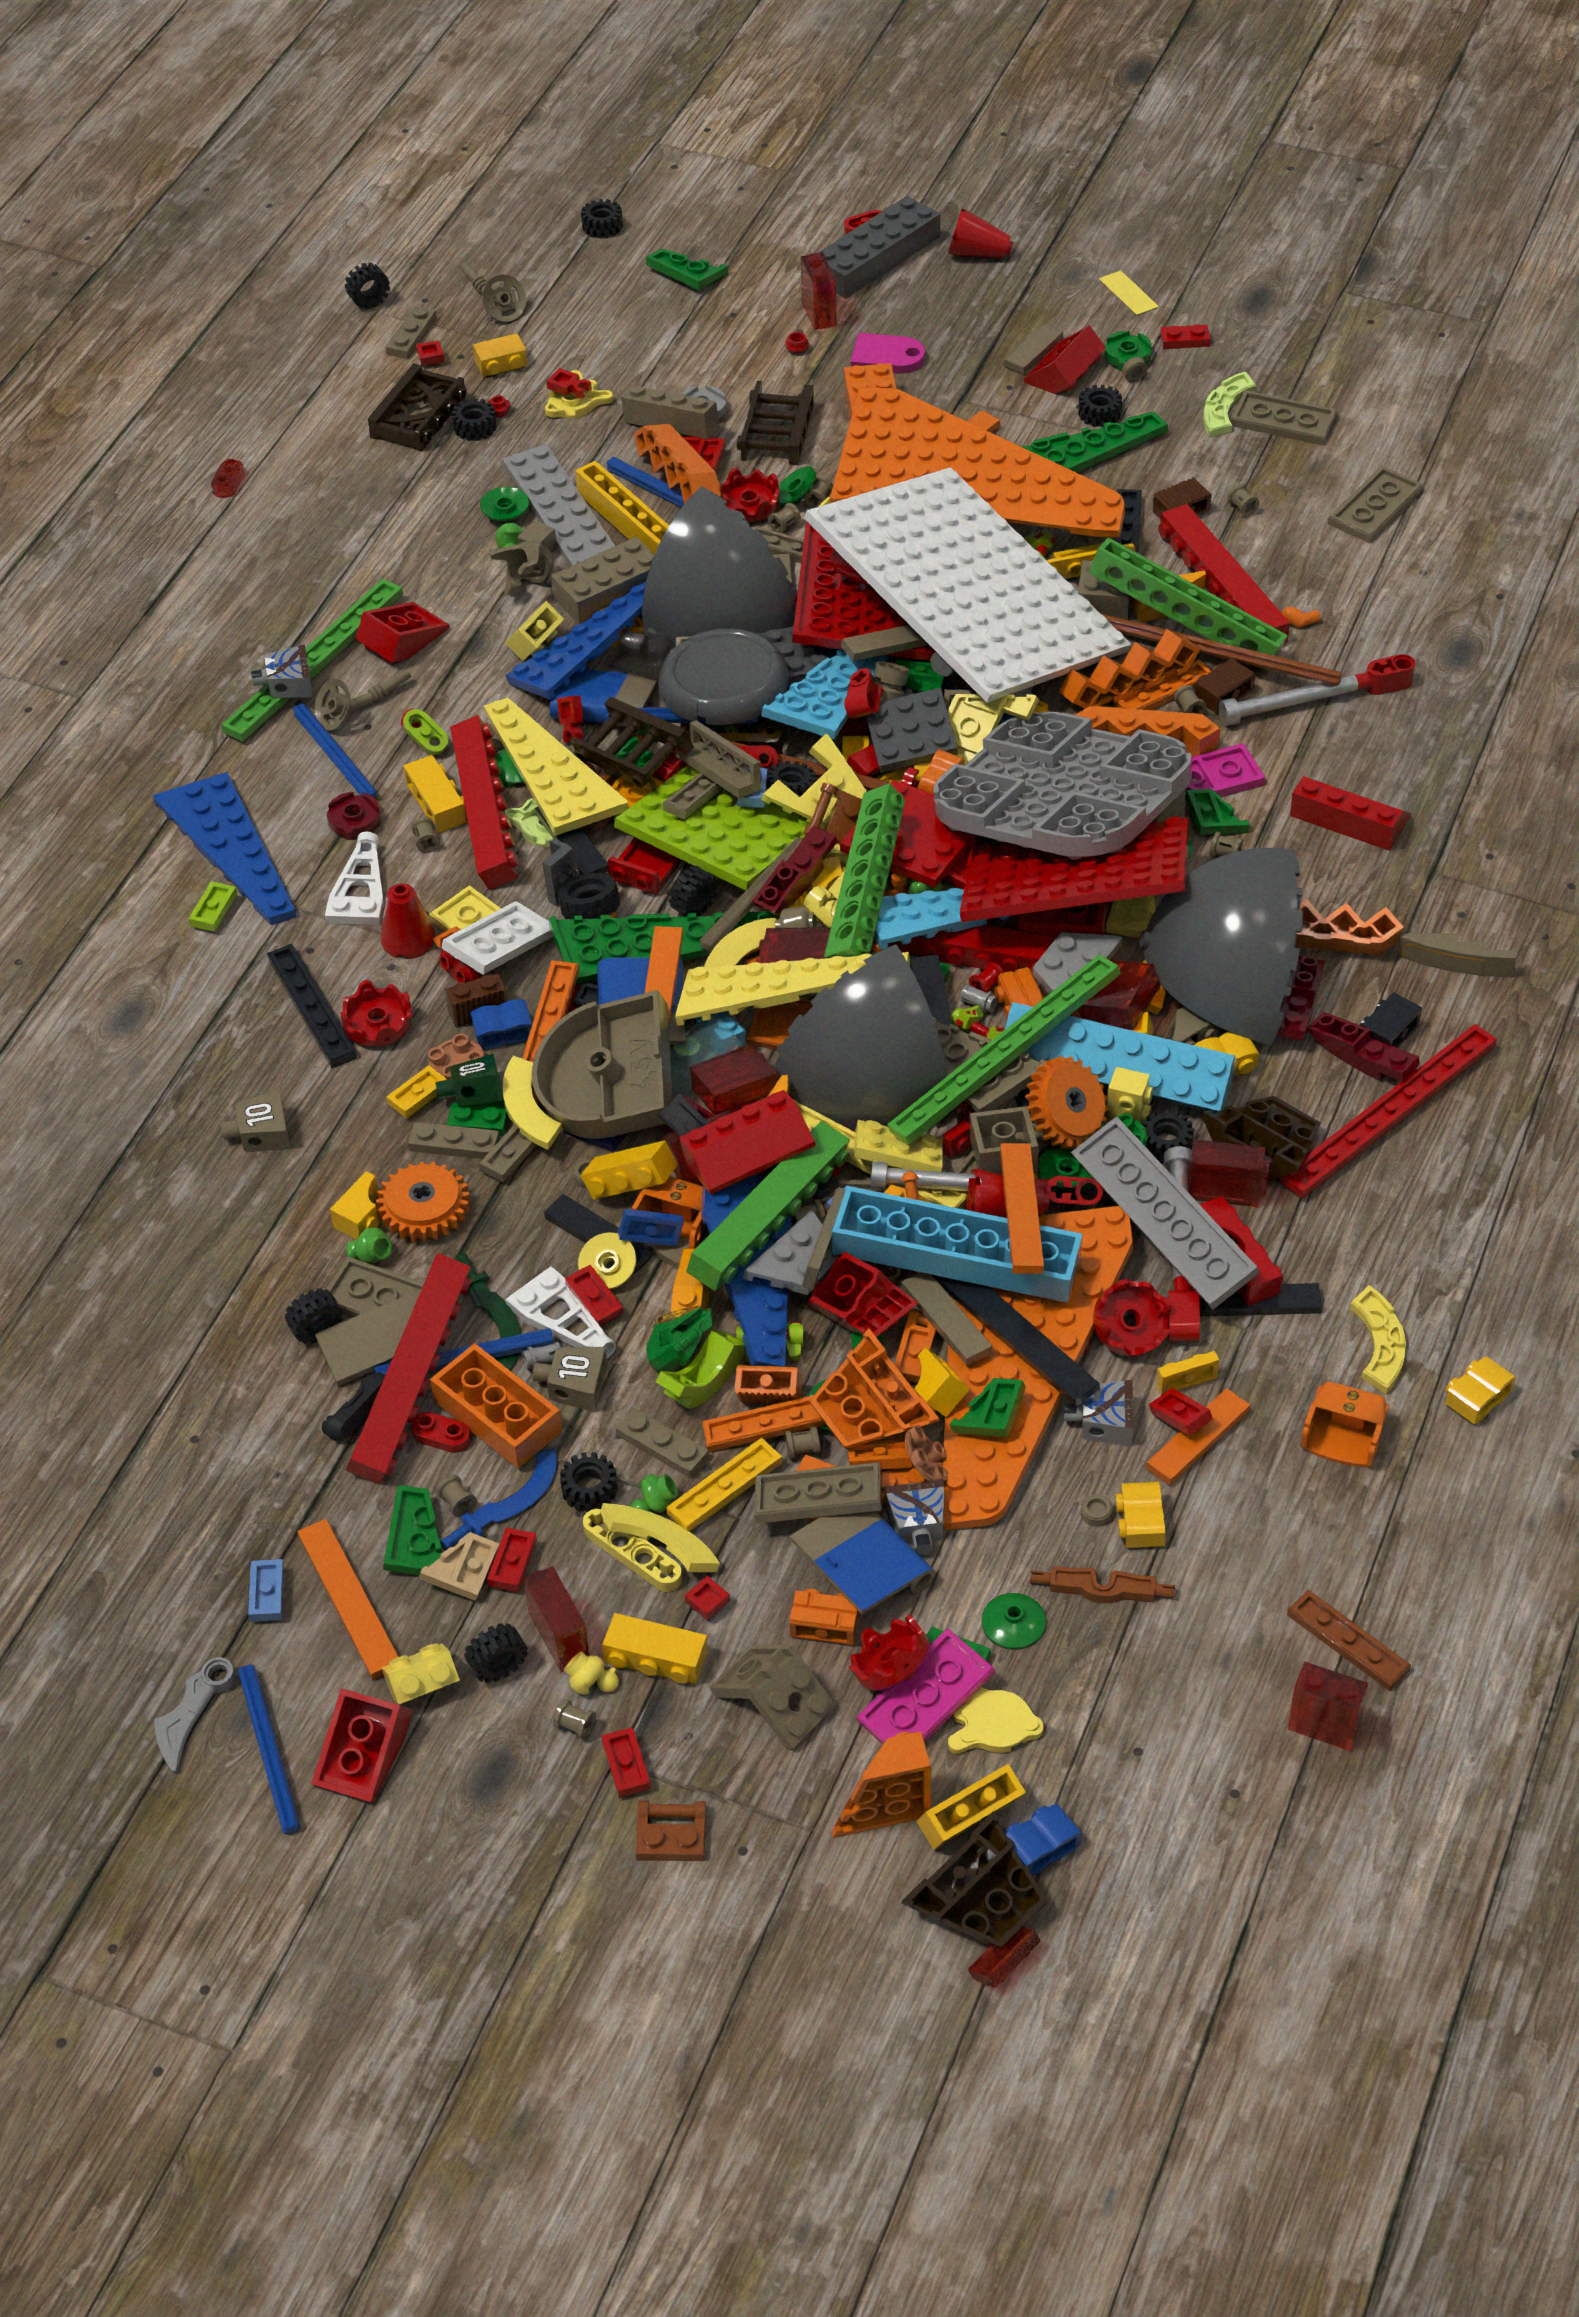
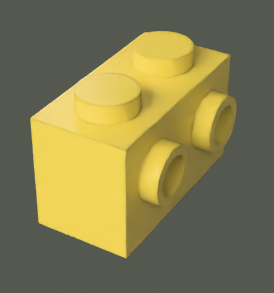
M545 601L513 633L505 644L524 661L530 654L533 656L535 652L544 648L541 644L544 640L548 643L558 633L556 628L564 618Z
M1120 1067L1115 1068L1108 1087V1111L1106 1117L1108 1121L1123 1113L1131 1114L1133 1119L1141 1124L1143 1120H1147V1116L1152 1111V1106L1148 1105L1153 1095V1087H1149L1150 1074Z
M438 1643L427 1645L421 1648L419 1653L412 1656L404 1655L391 1660L389 1665L381 1667L391 1697L398 1705L460 1681L450 1651L443 1644L438 1645Z

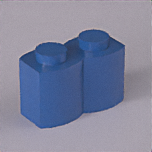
M509 1000L499 1006H481L471 1011L477 1043L481 1046L482 1050L499 1048L505 1044L527 1042L532 1022L526 1000Z
M1058 1804L1038 1808L1032 1814L1031 1820L1021 1824L1016 1822L1005 1831L1006 1836L1012 1840L1023 1865L1027 1866L1032 1876L1040 1873L1054 1861L1062 1859L1077 1849L1081 1844L1082 1836L1081 1831Z

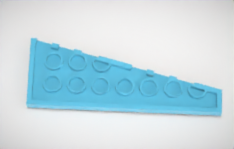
M838 649L834 657L831 659L827 657L807 672L805 679L791 684L790 690L785 694L779 693L775 696V701L769 706L765 704L762 708L761 716L800 730L818 734L822 737L828 734L831 739H835L849 718L845 710L844 700L847 696L851 676L856 671L867 668L872 673V679L874 680L876 663L886 662L890 655L852 661L843 649Z
M951 888L948 891H924L918 894L899 893L895 896L883 897L874 938L880 949L888 948V943L901 940L902 944L911 943L912 937L924 936L928 939L935 937L938 931L941 930L956 932L987 924V919L961 922L960 907L964 889ZM1003 916L999 918L1001 920L1009 919V916Z

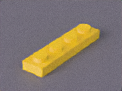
M761 1437L666 1507L667 1515L678 1525L690 1532L754 1485L757 1475L769 1474L782 1464V1456Z

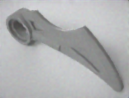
M216 1657L208 1660L200 1672L186 1680V1692L181 1703L170 1713L154 1719L159 1749L166 1764L173 1773H178L182 1752L189 1733L214 1693H224L235 1684L236 1673L233 1665L226 1658ZM223 1669L227 1671L226 1677L220 1681H212L210 1679L211 1674L216 1670Z

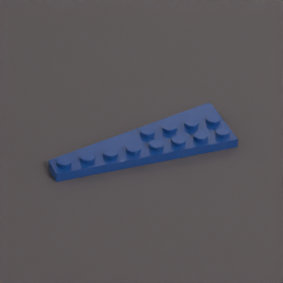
M646 581L631 588L630 592L623 597L613 600L611 605L604 610L595 612L592 618L586 622L574 626L572 631L565 636L556 638L553 644L547 648L535 652L533 657L526 662L517 664L511 672L505 675L508 683L550 700L554 698V691L560 685L566 687L570 683L569 677L572 674L584 671L588 660L598 658L620 638L619 632L624 627L631 628L634 625L633 619L638 615H642Z
M227 772L153 795L156 807L159 806L165 812L166 817L170 821L173 820L180 832L183 835H187L194 842V846L214 867H218L223 872L225 879L228 882L231 881L237 887L238 892L248 898L253 904L254 909L270 925L296 917L291 900Z

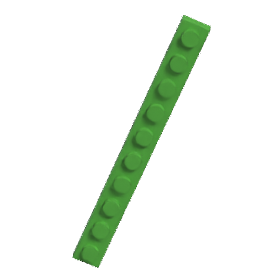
M381 579L306 647L310 680L356 639L362 613L392 606L403 596L402 587ZM269 684L263 686L221 725L223 733L244 742L290 698H273L270 695Z
M1097 955L888 1123L890 1133L907 1145L911 1144L1121 974L1119 966L1102 955Z

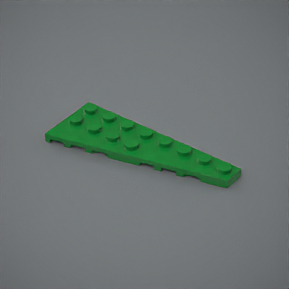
M1153 411L1128 417L1123 423L1107 422L1103 423L1102 428L1090 430L1089 427L1082 428L1081 433L1068 435L1066 432L1034 440L1028 446H1018L1077 473L1168 432V424Z
M768 911L748 912L730 932L744 924L766 918L778 919V916ZM723 912L714 913V916H696V913H688V917H670V914H630V917L625 918L601 915V919H582V916H574V919L556 920V916L549 917V927L562 961L579 964L580 970L575 984L579 985L582 982L597 981L598 962L605 958H650L655 926L683 928L680 953L682 961L709 956L712 951L708 952L706 949H703L700 939L723 916ZM782 935L778 936V940L783 939Z

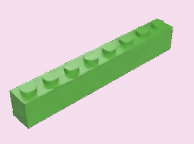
M821 1121L811 1131L816 1146L780 1162L692 1252L686 1272L714 1291L723 1283L729 1284L740 1265L745 1267L751 1260L754 1251L757 1248L761 1250L766 1245L770 1234L773 1231L778 1233L783 1227L786 1218L789 1215L794 1216L798 1212L802 1201L805 1198L809 1200L814 1195L820 1182L826 1183L831 1177L836 1166L841 1167L849 1156V1152L846 1150L850 1139Z

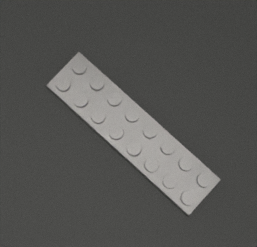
M547 444L502 458L503 467L516 487L527 494L529 506L540 523L555 529L557 549L569 567L615 546Z
M1117 1116L1071 1152L1074 1159L1093 1179L1100 1183L1104 1192L1117 1206H1120L1135 1226L1212 1310L1260 1273L1252 1260Z

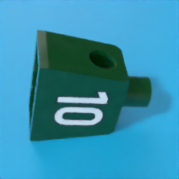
M494 1054L453 1065L450 1067L451 1079L435 1082L439 1099L456 1095L457 1103L460 1107L504 1100Z

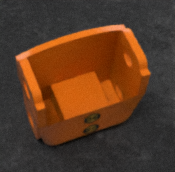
M669 1176L664 1184L647 1187L640 1192L632 1206V1210L682 1215L684 1223L680 1235L689 1240V1249H696L704 1239L707 1224L703 1223L701 1216L703 1186Z
M1325 1382L1323 1386H1319L1315 1399L1310 1406L1302 1431L1300 1447L1333 1462L1358 1467H1373L1390 1405L1386 1404L1385 1398L1381 1395L1335 1382Z

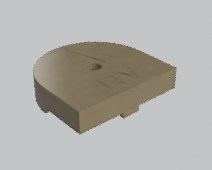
M658 990L600 1005L596 1001L583 1005L560 1019L543 1038L533 1061L532 1083L542 1105L555 1121L562 1124V1128L565 1131L579 1137L599 1139L666 1124L657 1115L673 1100L668 1004Z

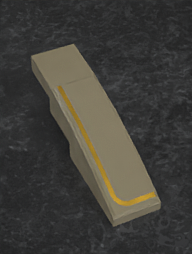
M1400 933L1397 952L1399 957L1452 972L1513 978L1516 962L1515 950H1487L1486 942H1458L1457 933Z

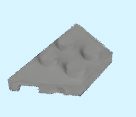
M1061 932L1033 966L1032 975L1040 984L1046 987V991L1050 994L1097 955L1100 954L1111 960L1122 946L1123 937Z
M809 1211L745 1269L743 1278L752 1281L754 1276L771 1280L770 1286L781 1289L788 1288L794 1292L808 1295L812 1290L804 1288L802 1283L823 1226L816 1214ZM832 1241L815 1286L826 1278L831 1271L832 1263L841 1257L840 1255L832 1254Z

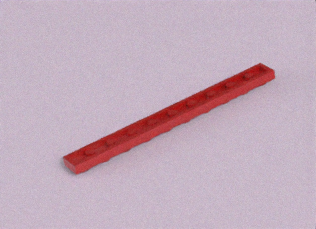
M1474 1024L1411 1073L1404 1081L1393 1087L1306 1155L1298 1172L1282 1176L1281 1183L1303 1199L1496 1047L1497 1039Z

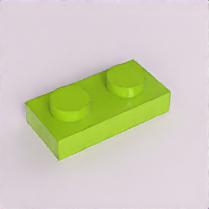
M211 881L189 917L190 926L215 932L237 896L236 887Z

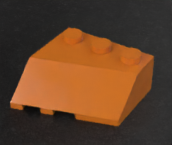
M921 1731L913 1733L901 1732L894 1737L887 1738L862 1774L831 1832L832 1838L918 1820L926 1811L930 1810L931 1765Z

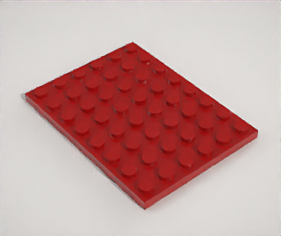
M806 521L792 643H799L804 646H822L828 649H843L841 642L844 638L909 625L875 589L834 571L833 566L830 565V557L835 549ZM930 645L881 656L891 655L905 659L914 658L931 662V657L936 651Z
M1176 816L1167 818L1162 822L1154 823L1152 821L1134 840L1124 846L1121 851L1087 856L1079 860H1073L1068 856L1033 848H1023L1020 845L1008 842L997 846H992L991 844L979 845L976 847L975 855L972 856L973 861L969 863L960 907L961 922L1186 891L1189 843L1188 818L1181 819V817Z

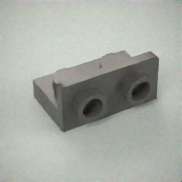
M553 838L549 841L551 855L542 864L548 900L553 905L558 906L557 892H559V887L571 878L577 877L573 848Z

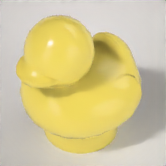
M582 1651L577 1653L564 1668V1671L570 1676V1687L581 1695H588L590 1693V1686L597 1682L598 1688L605 1693L615 1691L619 1685V1678L615 1673V1667L604 1670L605 1665L600 1657L592 1655L587 1657Z

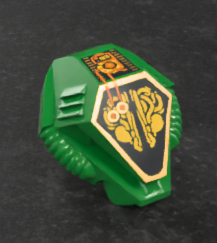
M700 1305L671 1311L655 1319L646 1343L648 1361L655 1372L659 1374L661 1371L673 1372L676 1364L683 1367L686 1365L701 1339L702 1332L713 1326L711 1308L703 1310Z

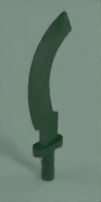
M462 1253L456 1257L457 1261L471 1266L467 1277L472 1280L467 1292L469 1291L476 1306L483 1307L495 1321L499 1329L500 1339L522 1334L518 1320L511 1308L497 1293L490 1292L487 1288L486 1283L489 1281V1276L486 1271L477 1274L467 1254ZM520 1353L495 1359L510 1370L516 1363Z

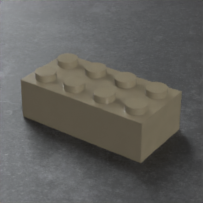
M637 537L627 540L551 575L553 599L577 624L584 623L592 618L595 612L610 606L613 600L623 597L630 592L631 588L647 581L654 554Z

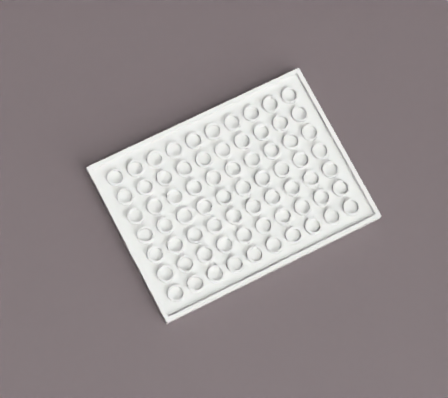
M951 467L807 510L804 519L986 702L1068 674L1071 669L1076 671L1098 663L1103 655L1112 658L1126 653L1131 646V643L1121 632L1113 627L1087 599L1079 595L1072 584L1067 582L1037 550L1028 544Z

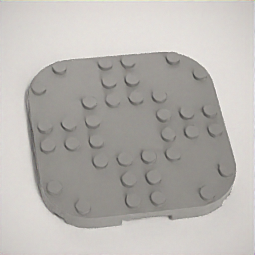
M1036 712V716L1032 715L1029 721L1014 717L998 725L983 738V749L964 766L954 764L936 781L934 785L935 813L942 823L949 826L950 830L988 837L999 842L1020 845L1023 848H1033L1068 856L1073 860L1109 852L1115 853L1121 851L1124 846L1134 840L1187 788L1192 779L1191 753L1186 752V745L1167 735L1140 729L1131 737L1093 729L1092 719L1072 714Z

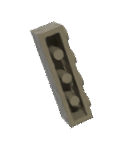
M633 385L621 397L625 423L640 426L670 424L679 434L708 439L719 428L717 404L715 401L685 396L681 393L664 392L661 389L644 388L641 385Z

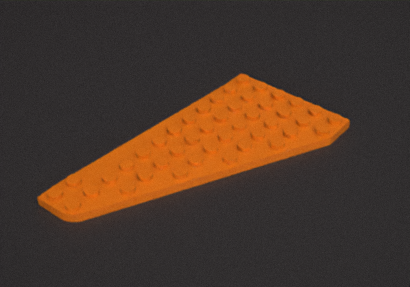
M859 387L830 495L831 503L951 467L1007 522L1070 530L1072 534L1120 538L1125 505L1122 496L1115 490L899 389Z
M1120 1206L1048 1214L1039 1217V1225L1083 1234L1081 1256L1068 1303L990 1287L1077 1364L1095 1330L1093 1322L1095 1304L1107 1288L1118 1282L1134 1249L1130 1217ZM952 1296L951 1298L992 1345V1353L966 1366L948 1344V1365L970 1390L950 1414L945 1417L944 1449L946 1457L943 1458V1467L948 1473V1480L944 1482L943 1525L945 1531L988 1526L999 1521L1007 1513L1063 1397L1062 1393ZM993 1378L1023 1380L1026 1389L1009 1437L953 1433L950 1427L951 1421L954 1418L960 1420L970 1410L968 1404L983 1392L984 1387Z

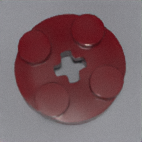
M347 792L335 797L329 803V810L326 815L331 830L339 835H343V838L346 840H355L360 833L370 832L380 826L379 804L373 796L367 793H362L363 796H354V792ZM350 813L357 814L355 816H349Z

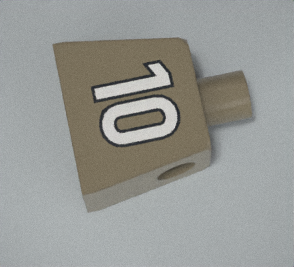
M279 1090L238 1102L235 1105L237 1120L221 1123L223 1139L241 1137L243 1150L246 1152L291 1149Z
M605 1347L558 1348L555 1350L552 1365L535 1363L533 1381L546 1382L549 1399L554 1402L596 1412L607 1369Z

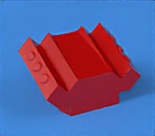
M844 1252L841 1257L832 1263L831 1271L823 1281L815 1286L812 1297L805 1301L815 1311L823 1313L829 1319L850 1331L863 1336L869 1328L876 1337L879 1334L885 1333L889 1326L895 1325L899 1318L905 1317L909 1310L918 1304L916 1300L893 1284L880 1270L847 1252Z

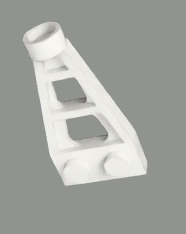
M366 831L358 835L356 848L329 895L325 912L326 923L380 925L384 900L377 855L379 837L376 834ZM356 866H371V875L354 874ZM350 886H369L370 889L369 897L345 895Z
M551 1266L505 1299L506 1304L513 1313L525 1323L539 1330L550 1328L553 1337L573 1347H605L606 1359L616 1349L615 1341L603 1332L599 1324L566 1286L565 1278ZM558 1299H563L570 1308V1311L558 1320L551 1319L541 1313ZM580 1318L588 1326V1329L580 1335L576 1336L565 1329Z

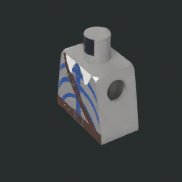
M305 645L266 654V669L251 671L253 686L269 684L270 695L273 698L313 697Z
M1132 1380L1100 1383V1390L1077 1407L1073 1403H1064V1421H1082V1437L1085 1440L1132 1446L1134 1429Z
M944 1480L884 1487V1505L892 1528L908 1544H913L914 1550L919 1555L931 1553L933 1551L932 1541L943 1539Z

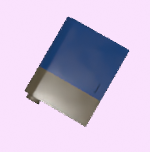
M585 669L581 673H574L569 677L570 683L566 687L560 685L554 691L555 697L550 702V717L559 719L557 698L581 695L583 722L604 724L606 722L604 717L606 707L604 703L610 697L636 708H647V702L658 684L659 677Z
M605 958L598 962V1005L645 993L650 958ZM682 958L679 960L669 1027L670 1044H686L685 1020L684 1025L677 1026L675 1019L683 990Z
M876 1511L819 1517L789 1537V1540L861 1615L906 1587L913 1594L923 1591L931 1584L936 1574L935 1570Z

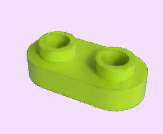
M413 709L405 714L403 719L404 731L426 753L440 755L447 749L448 736L446 732L429 715L420 709ZM417 722L421 726L414 728L411 724ZM436 740L439 742V745L432 746L430 742Z

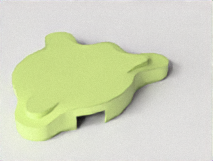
M533 798L528 799L521 808H508L505 810L511 824L521 831L523 837L528 842L537 846L550 847L549 841L553 838L535 815V807H538Z

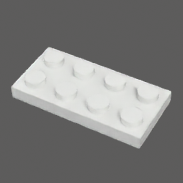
M515 901L443 939L442 949L484 975L550 939L553 935L548 920Z

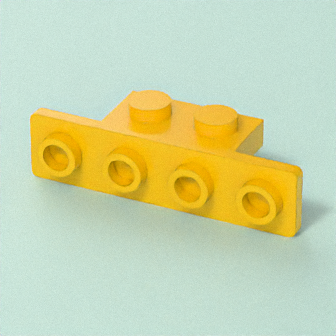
M1133 543L1123 545L1135 552ZM1102 544L1053 553V559L1046 561L1064 579L1078 577L1081 575L1082 561L1094 560L1096 552Z

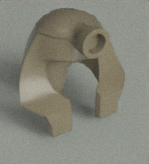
M525 541L490 551L491 559L507 561L506 588L503 591L505 595L515 596L522 586L523 582H520L522 580L533 583H542L546 580L552 586L551 575L557 572L553 567L551 552L546 546L535 541Z

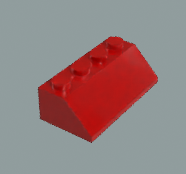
M1305 776L1302 777L1292 793L1290 809L1291 817L1388 851L1391 850L1411 817L1409 812Z
M784 1089L679 1137L686 1165L710 1194L816 1146L797 1104Z

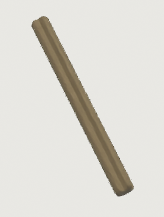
M799 837L795 838L700 939L703 949H706L708 952L712 951L719 941L754 906L752 900L781 860L787 862L802 840Z

